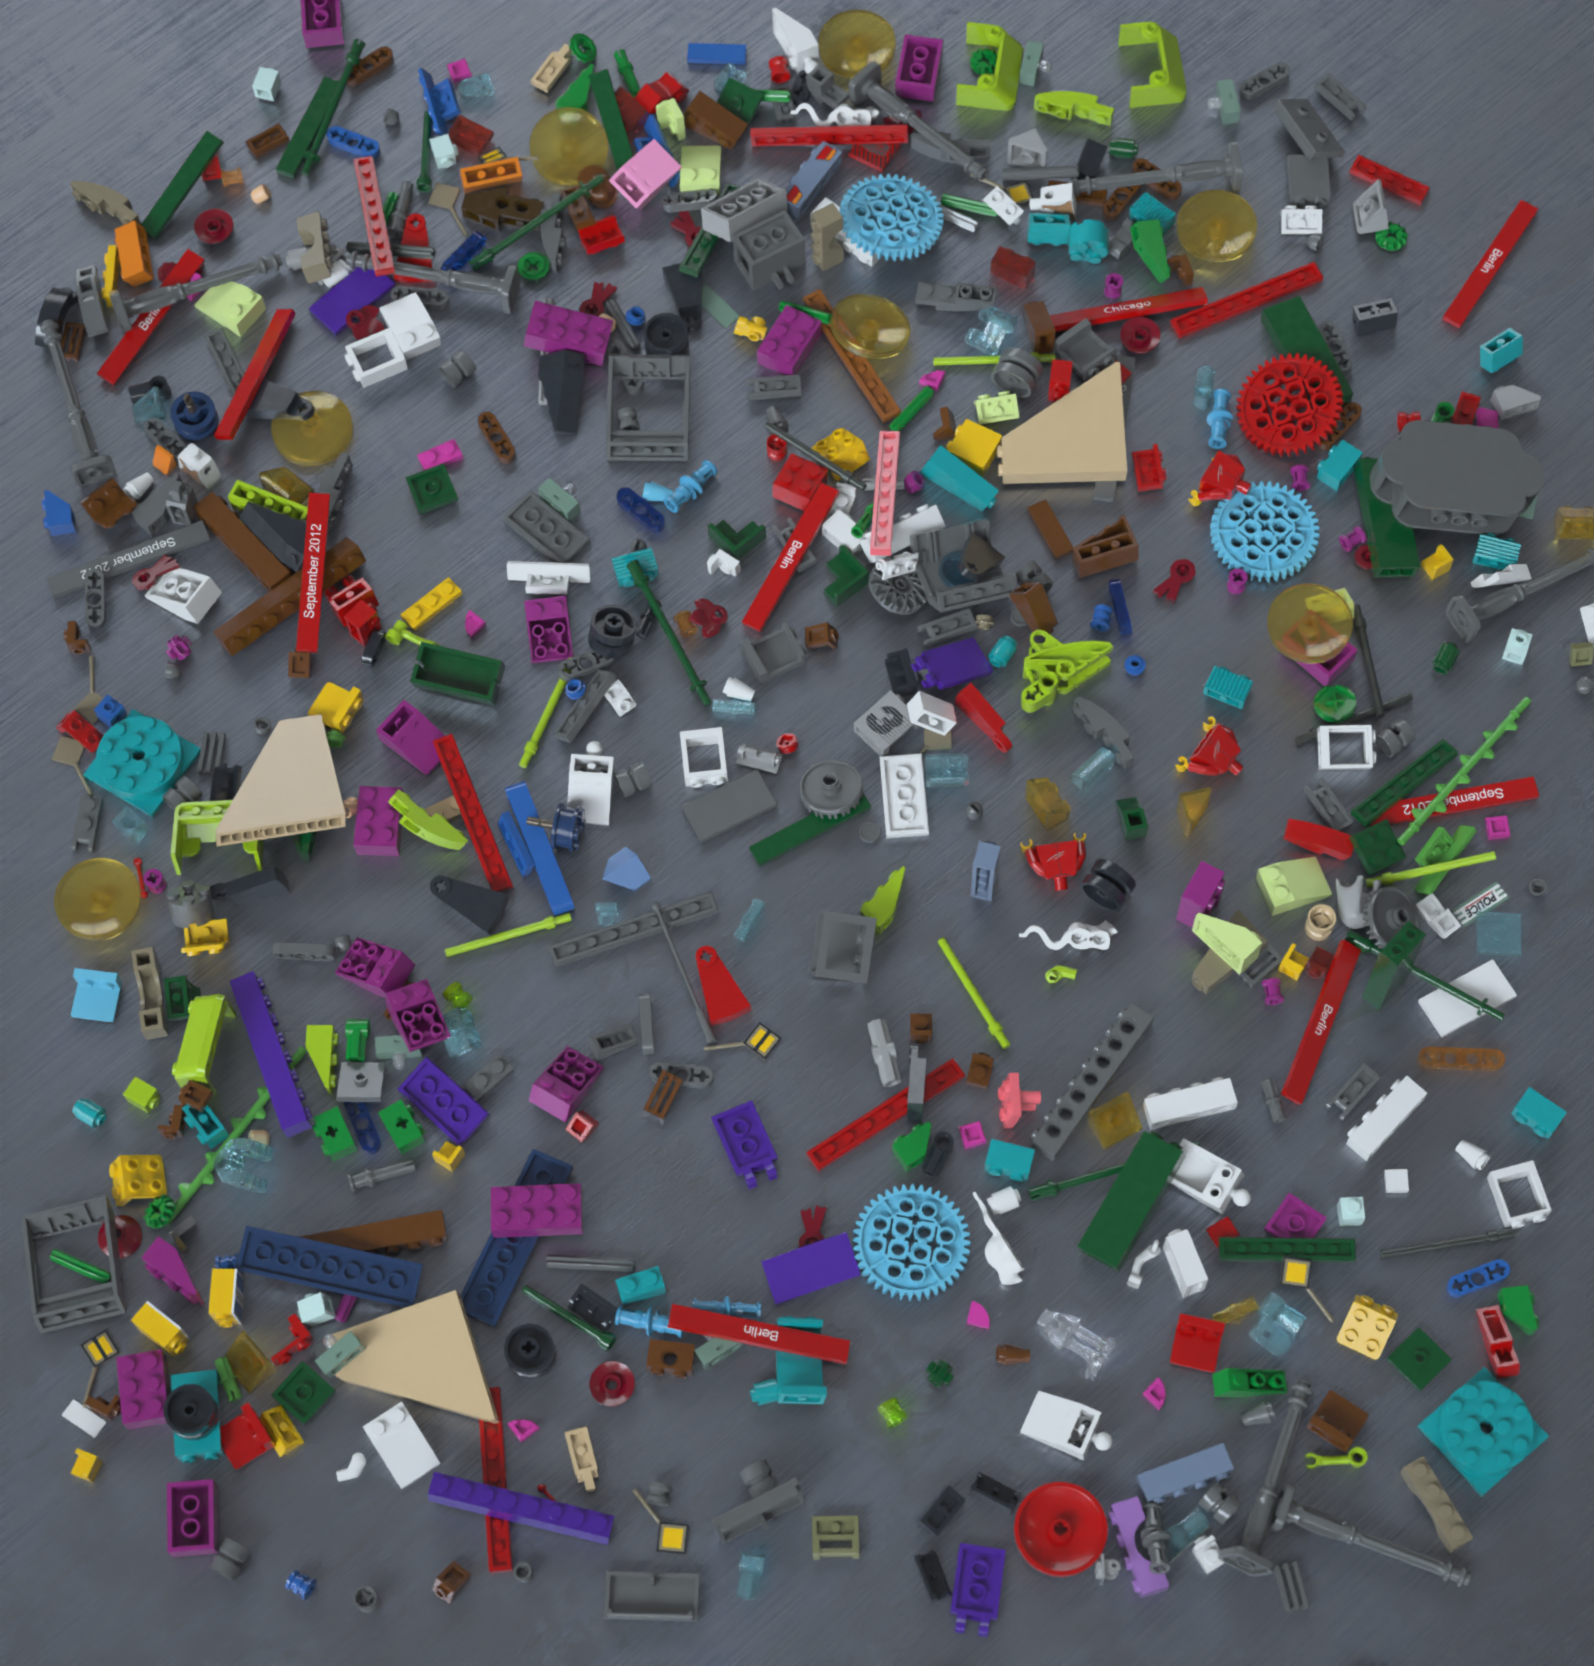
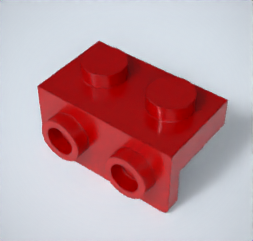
M615 215L596 220L595 225L578 230L581 244L588 255L599 253L601 250L616 247L625 242Z
M1153 444L1150 450L1132 452L1131 457L1138 492L1163 489V483L1167 480L1166 469L1162 468L1161 465L1163 453L1162 450H1158V445Z

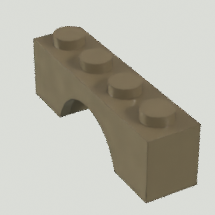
M831 203L813 212L812 222L810 223L813 244H811L813 250L812 260L816 266H820L822 271L844 261V250L834 237L843 229V217L834 203Z
M319 211L298 217L297 228L304 245H312L308 252L300 256L302 271L308 284L330 278L333 263L330 258L332 253L328 244L330 237L326 231L329 230L326 218L322 219Z
M153 947L132 950L133 970L140 995L139 1017L141 1032L146 1040L168 1036L158 955Z
M1422 1456L1404 1466L1400 1474L1411 1492L1425 1505L1435 1524L1437 1535L1448 1553L1451 1554L1470 1543L1473 1536L1425 1457Z

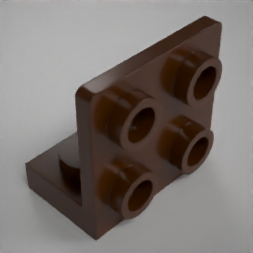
M112 477L79 502L90 518L105 529L115 526L118 523V519L123 515L133 512L134 507L138 504L136 500L123 492Z
M1329 1390L1306 1428L1346 1453L1369 1414L1339 1394Z

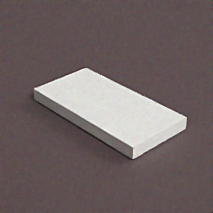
M922 753L879 756L886 838L929 835Z
M1493 959L1448 983L1480 1001L1488 998L1487 1004L1495 1009L1517 996ZM1437 989L1418 1000V1003L1441 1038L1486 1014L1482 1012L1478 1016L1477 1008L1441 989Z

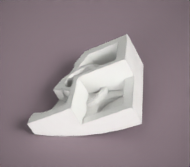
M1510 564L1501 572L1481 574L1470 583L1472 587L1480 588L1531 580L1527 564Z

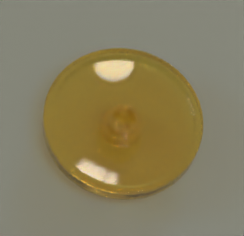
M847 10L834 15L823 25L818 37V51L824 65L833 73L850 79L873 60L880 64L881 71H883L892 61L896 49V38L891 25L880 15L868 10Z
M570 107L553 110L537 122L531 133L529 143L530 156L539 157L538 161H532L539 174L553 184L563 187L578 185L579 173L583 168L589 165H597L603 168L608 156L606 132L600 122L584 110Z
M1208 190L1192 196L1183 204L1177 218V235L1183 247L1193 256L1208 262H1227L1242 256L1252 246L1257 232V219L1252 207L1240 196L1224 190Z
M854 294L843 298L835 306L830 320L832 333L841 346L849 352L867 359L882 360L898 355L904 350L910 337V324L904 312L891 301L877 295Z
M323 391L299 393L298 395L301 398L307 399L313 404L315 413L306 421H300L299 419H273L271 433L275 446L286 459L299 465L317 466L328 463L340 456L352 439L353 421L350 411L338 397Z
M1311 583L1298 584L1285 589L1274 599L1267 616V631L1274 646L1286 657L1301 663H1320L1337 656L1348 644L1353 628L1352 614L1345 600L1332 589Z
M108 858L85 860L68 870L58 883L54 895L55 912L60 923L73 936L86 941L108 940L123 933L136 919L142 901L141 888L135 875L124 864Z

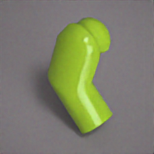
M1056 965L1046 972L1045 978L1049 983H1056L1064 977L1075 980L1077 969Z

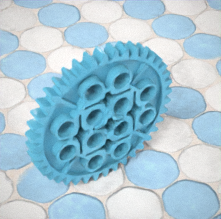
M879 174V179L872 175L871 180L865 177L864 183L859 180L857 185L853 184L852 190L848 189L847 194H844V198L841 201L839 212L843 217L842 232L846 233V238H851V244L857 243V249L863 247V253L870 251V256L877 254V259H880L882 255L885 257V260L892 257L893 261H896L897 257L904 261V256L911 259L912 254L919 257V252L925 254L926 249L930 250L931 245H935L936 240H939L944 222V214H942V208L939 207L940 202H936V196H931V190L926 191V186L919 187L920 182L913 184L912 178L905 181V176L898 179L897 174H895L894 178H891L890 174H887L886 178Z
M1260 481L1259 486L1252 482L1248 495L1236 491L1231 500L1223 499V502L1219 501L1218 508H1215V515H1212L1210 529H1212L1210 536H1212L1211 544H1215L1214 551H1218L1217 557H1223V564L1229 562L1228 569L1235 567L1236 569L1244 570L1246 574L1250 575V580L1257 576L1259 582H1261L1263 577L1269 582L1271 577L1278 581L1279 575L1283 579H1286L1287 573L1293 576L1294 570L1300 572L1301 566L1306 567L1307 561H1311L1312 555L1316 551L1315 548L1318 545L1320 527L1317 526L1318 519H1314L1316 512H1310L1312 505L1306 506L1307 499L1300 501L1301 494L1299 493L1294 496V489L1288 492L1286 485L1280 489L1279 483L1272 487L1271 481L1267 483V486H1264L1262 481ZM1274 503H1278V504H1280L1281 506L1278 507V506H1275V505H1273V504H1274ZM1244 504H1249L1252 507H1246ZM1289 516H1295L1297 519H1291ZM1259 517H1266L1267 520H1262ZM1230 518H1237L1238 521H1233ZM1276 529H1281L1283 532L1279 533ZM1246 530H1252L1254 533H1248ZM1291 542H1297L1299 545H1293ZM1261 543H1268L1270 546H1264ZM1232 544H1239L1240 547H1235ZM1282 555L1285 559H1280L1278 556ZM1249 556H1253V557H1255L1256 559H1255V560H1251V559H1249L1248 557H1249Z
M911 1184L910 1190H907L906 1186L902 1185L901 1191L894 1186L892 1194L887 1189L885 1190V1197L877 1194L878 1202L871 1199V1207L864 1206L866 1214H859V1218L862 1221H856V1226L859 1229L853 1230V1234L857 1236L852 1239L853 1244L857 1245L853 1247V1252L859 1253L855 1256L856 1261H861L858 1264V1268L865 1269L862 1272V1276L870 1275L868 1283L871 1284L876 1281V1290L882 1286L884 1295L891 1291V1298H894L898 1293L901 1301L905 1295L908 1296L909 1301H912L913 1295H916V1298L920 1301L921 1294H924L929 1299L930 1292L938 1296V1288L945 1292V1283L952 1286V1278L959 1279L957 1271H964V1267L961 1264H967L968 1259L964 1256H968L970 1250L966 1249L970 1247V1241L965 1240L970 1237V1233L964 1232L968 1229V1224H961L965 1217L958 1216L960 1208L953 1210L954 1201L947 1204V1195L940 1199V1191L933 1195L932 1188L929 1187L924 1192L923 1185H920L918 1190H915L914 1184ZM908 1204L912 1207V1210L910 1212H903L900 1207ZM930 1208L934 1211V1214L932 1216H925L922 1211ZM914 1217H918L919 1222H917V1225L912 1224ZM877 1222H884L886 1227L878 1230L874 1225ZM891 1223H893V1225H892V1233H891L892 1239H891V1242L889 1243L888 1252H887V1254H886V1249H887L886 1238L888 1237V1234L890 1233ZM899 1226H906L908 1231L900 1234L896 1229ZM921 1230H928L930 1236L923 1238L918 1233ZM937 1230V1235H936V1246H937V1247L935 1248V1251H933L932 1262L930 1263V1258H931V1247H930V1246L932 1245V1242H934L935 1231ZM914 1232V1243L913 1246H911V1251L909 1253L908 1242L912 1238V1233ZM943 1234H950L953 1239L945 1242L940 1237ZM874 1243H879L882 1249L880 1251H873L870 1246ZM896 1247H901L904 1249V1253L902 1255H895L892 1250ZM918 1251H923L927 1256L924 1259H917L914 1254ZM940 1255H945L948 1257L949 1261L946 1263H939L937 1261V1257ZM906 1260H910L911 1265H909V1268H904L903 1263ZM891 1269H898L900 1275L892 1277L888 1272ZM913 1273H920L923 1278L919 1281H914L910 1276Z

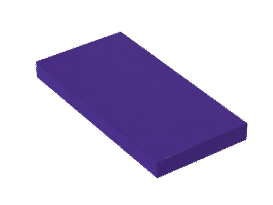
M357 267L311 305L309 311L337 336L348 326L346 324L348 312L360 310L366 305L373 306L395 287V283L386 275L376 277L374 270L368 269L367 272H364L362 268Z
M427 1056L398 1088L410 1102L461 1147L490 1116L487 1110Z
M846 1231L761 1261L775 1304L861 1275Z

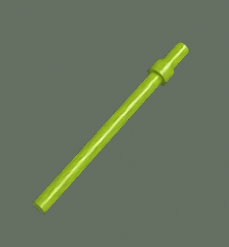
M1030 352L1040 362H1052V359H1055V354ZM1001 355L933 357L934 366L998 364Z
M565 667L563 672H568V674H571L572 669L568 670L567 667ZM559 678L531 740L527 741L524 747L525 752L519 763L520 767L527 768L532 755L536 754L539 747L538 742L567 681Z
M1495 851L1397 873H1382V876L1365 880L1367 888L1373 887L1375 880H1380L1381 885L1385 884V886H1388L1400 880L1496 860Z
M570 913L556 917L548 916L539 922L446 948L445 953L447 957L542 929L547 928V930L556 928V925L570 922L572 919Z
M945 937L939 939L938 944L989 1025L990 1033L997 1038L1003 1049L1008 1048L1011 1044L1003 1033L1002 1025L993 1017Z

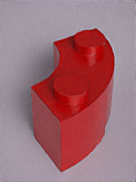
M666 72L657 81L646 83L634 99L649 113L657 114L656 105L674 98L676 103H681L686 99L690 89L676 76Z

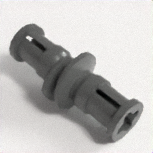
M1148 1503L1142 1507L1146 1518L1145 1529L1140 1534L1142 1545L1144 1548H1148L1151 1560L1149 1565L1150 1572L1153 1574H1164L1170 1570V1563L1167 1561L1166 1555L1167 1546L1165 1544L1170 1542L1171 1535L1168 1532H1164V1523L1161 1517L1163 1512L1162 1505L1159 1503Z

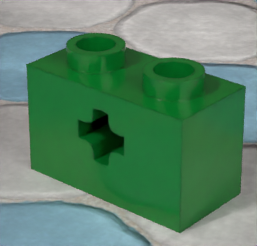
M402 1099L378 1112L401 1155L425 1142L422 1136L425 1134L420 1122L415 1124L412 1118L415 1114L409 1104L405 1105ZM402 1123L407 1126L405 1129L400 1126Z
M338 1106L313 1117L316 1124L312 1127L317 1138L321 1136L324 1141L321 1147L326 1157L330 1155L334 1162L358 1151ZM335 1132L336 1137L332 1138L330 1133Z

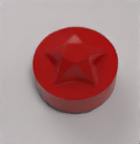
M792 733L783 734L776 741L778 750L783 754L794 752L799 745L796 736Z

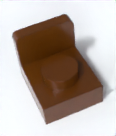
M1187 254L1174 255L1167 259L1171 272L1177 270L1178 278L1182 279L1184 286L1191 285L1194 272Z
M828 622L805 628V642L809 650L829 645L832 649L837 648V641L839 640L838 631Z
M296 648L295 652H289L288 677L310 678L313 652H297Z
M910 1013V1041H915V1043L926 1044L928 1041H932V1014Z
M983 1052L973 1053L966 1084L987 1089L994 1065V1058Z
M189 1080L181 1088L178 1099L183 1106L188 1105L203 1112L214 1093L212 1090Z
M174 1105V1110L169 1115V1124L171 1126L158 1125L157 1130L164 1138L176 1139V1137H184L186 1122L183 1118L187 1115L182 1109L183 1105Z
M118 1395L114 1396L110 1404L99 1396L96 1399L89 1396L84 1403L88 1409L110 1421H113L114 1417H118L121 1413L120 1396Z
M453 1560L436 1577L432 1589L440 1599L451 1603L455 1594L470 1579L471 1574Z

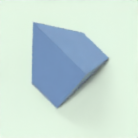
M624 847L608 859L602 879L635 892L650 881L651 877L637 854Z

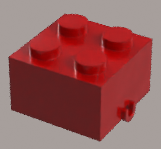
M791 453L773 482L772 497L805 511L820 483L827 484L828 469Z

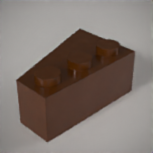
M701 91L698 92L683 115L686 128L730 150L733 149L748 126L744 121Z

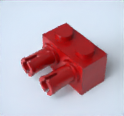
M348 575L347 577L351 582L346 577L342 581V585L346 587L345 589L338 592L336 587L331 586L330 589L333 593L329 589L325 591V596L328 598L327 600L334 615L344 627L347 626L344 616L361 599L367 604L371 603L375 607L379 606L373 589L363 578L356 581L353 576Z

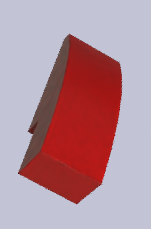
M1288 819L1283 839L1319 855L1326 853L1344 861L1351 857L1354 847L1349 839L1351 835L1301 820Z
M1499 1305L1476 1309L1482 1337L1496 1379L1519 1375L1520 1363L1513 1348L1512 1336Z

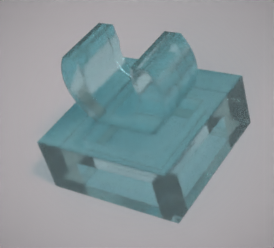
M617 902L595 903V913L599 916L600 925H603V919L606 916L611 918L612 925L615 924L616 919L614 915H618Z

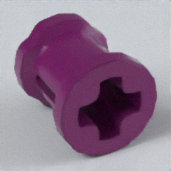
M1111 273L1106 277L1104 293L1108 298L1117 299L1122 293L1123 278L1117 273Z
M1296 465L1290 470L1294 482L1292 489L1296 492L1306 491L1311 487L1307 478L1308 467L1306 465Z
M1355 526L1353 531L1348 534L1339 536V542L1346 552H1350L1352 547L1367 541L1364 531L1359 526Z
M1234 569L1230 572L1227 582L1230 593L1241 594L1244 592L1247 582V574L1244 570Z
M150 869L144 874L143 880L150 892L154 894L164 892L167 883L158 869Z
M1280 978L1262 981V987H1264L1266 994V1005H1277L1284 1002L1285 999L1281 995Z

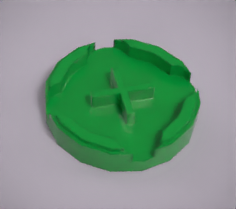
M1324 686L1315 695L1314 709L1316 714L1326 721H1345L1352 717L1356 711V697L1345 686Z

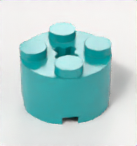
M1091 219L1083 220V224L1077 225V222L1073 223L1069 231L1070 259L1073 261H1089L1092 264L1100 263L1101 259L1109 253V228L1105 227V223Z

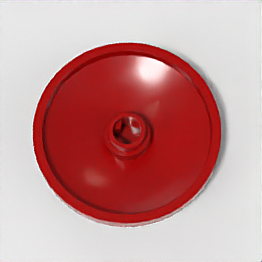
M1052 1482L1034 1489L1024 1498L1016 1513L1014 1537L1019 1552L1027 1563L1046 1575L1069 1577L1084 1572L1098 1560L1107 1540V1520L1102 1506L1090 1492L1072 1483Z

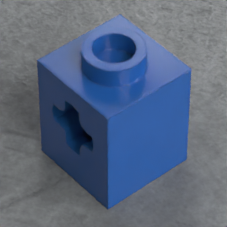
M108 694L94 709L97 719L109 728L127 716L124 706Z

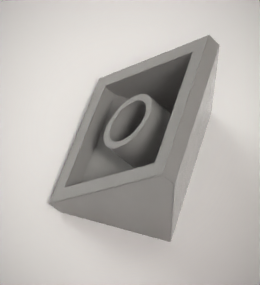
M1035 128L1009 139L1007 164L1020 168L1046 167L1047 148Z
M1378 179L1352 204L1357 233L1359 234L1389 229L1382 182Z

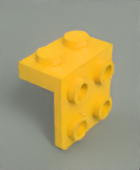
M845 428L834 430L832 434L823 440H819L811 447V449L845 471L853 472L870 460L863 440ZM831 471L833 478L836 481H840L841 477Z
M328 682L309 709L308 716L321 715L325 726L333 730H339L343 734L351 724L356 712L363 705L364 698L362 692L354 686L349 692Z
M227 918L214 919L198 927L196 923L189 924L190 928H184L186 945L181 948V953L187 952V956L200 955L205 950H209V954L220 953L222 950H225V947L230 944Z
M120 1155L111 1163L109 1174L113 1178L112 1197L115 1199L116 1206H125L131 1199L161 1197L163 1194L167 1195L163 1158L161 1155Z
M1356 1294L1338 1334L1337 1341L1370 1358L1378 1359L1395 1325L1398 1313L1388 1305L1383 1304L1381 1306L1374 1303V1300L1369 1296H1359Z

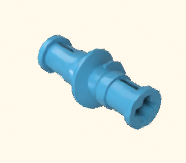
M1220 388L1213 392V398L1215 399L1213 411L1207 415V423L1211 427V438L1208 444L1214 449L1226 447V432L1233 420V414L1229 411L1228 406L1231 392Z
M704 460L702 466L697 471H694L690 476L683 475L679 480L680 486L676 488L670 497L664 499L666 507L670 511L677 513L679 507L690 498L695 500L697 494L701 495L703 493L702 486L711 476H715L718 473L715 465L709 460Z
M725 1296L723 1302L712 1300L711 1302L697 1301V1298H693L692 1308L760 1322L761 1302H757V1304L730 1303L729 1296Z
M619 1305L615 1318V1325L617 1326L624 1324L638 1329L644 1328L646 1329L647 1336H652L655 1331L664 1334L678 1335V1338H682L684 1335L682 1330L667 1328L669 1317L667 1315H660L659 1310L653 1314L652 1307L650 1306L646 1313L641 1310L625 1309L622 1305Z

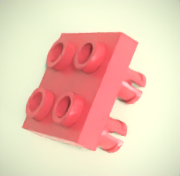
M1009 1073L998 1088V1099L1002 1101L999 1118L1000 1121H1003L1004 1129H1012L1022 1116L1021 1111H1035L1036 1104L1041 1102L1040 1091H1021L1018 1073Z

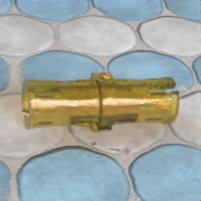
M1251 1296L1237 1304H1229L1228 1308L1211 1314L1213 1321L1226 1324L1233 1320H1241L1242 1316L1259 1308L1256 1300L1253 1301L1254 1297Z

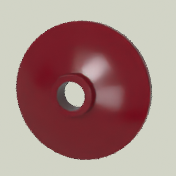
M217 208L202 212L194 222L196 236L201 241L210 244L226 240L234 228L233 219L230 214Z
M1135 317L1128 320L1120 331L1122 344L1134 353L1152 351L1159 344L1161 337L1157 324L1145 317Z
M116 1215L117 1232H122L121 1237L118 1238L120 1259L131 1256L138 1250L142 1242L143 1233L141 1226L134 1218L127 1215ZM103 1223L98 1232V1244L100 1249L109 1256L105 1223Z
M608 1361L600 1364L593 1371L589 1381V1388L592 1396L598 1403L608 1407H615L624 1404L632 1396L635 1388V1379L632 1371L625 1364L617 1361ZM611 1382H615L617 1384V1387L615 1389H610L608 1387Z

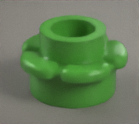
M330 730L326 733L329 747L340 748L343 745L345 736L341 731Z

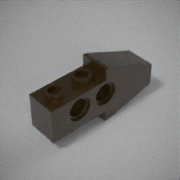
M505 187L465 194L461 209L463 218L500 232L501 225L522 228L541 215V211L545 209L544 201L539 199L509 195L508 188ZM540 225L531 231L540 232Z

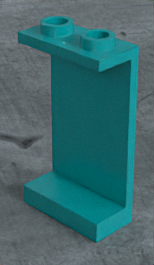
M783 1316L778 1318L776 1325L820 1334L823 1319L811 1316L805 1318ZM776 1350L778 1403L823 1404L827 1396V1387H823L822 1360Z
M216 1369L171 1375V1390L173 1391L184 1384H196L203 1387L214 1398L219 1408L218 1383H220L221 1378ZM220 1414L216 1428L207 1437L200 1440H186L174 1432L175 1457L179 1461L182 1460V1463H192L197 1458L216 1460L219 1456L225 1455L221 1447Z

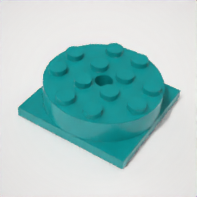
M132 709L124 720L116 723L104 734L99 743L96 758L83 775L88 780L153 818L165 802L162 796L170 788L175 789V783L187 773L200 755L201 748L177 735L162 720L145 716ZM144 756V758H143L142 760H137V759H136V758H139V757Z
M1486 1367L1482 1368L1467 1383L1457 1389L1442 1405L1417 1426L1481 1497L1549 1437L1531 1417L1524 1401L1514 1391L1501 1385ZM1484 1424L1488 1426L1489 1424H1491L1489 1427L1490 1433L1486 1434L1482 1432L1480 1429V1425Z

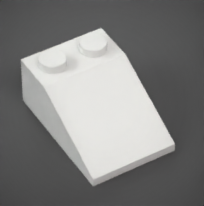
M416 292L379 308L405 360L441 346L440 336Z
M178 568L161 575L157 579L156 584L146 593L145 597L184 620L199 623L222 592L209 576Z
M400 1402L363 1426L401 1489L441 1464L403 1402Z

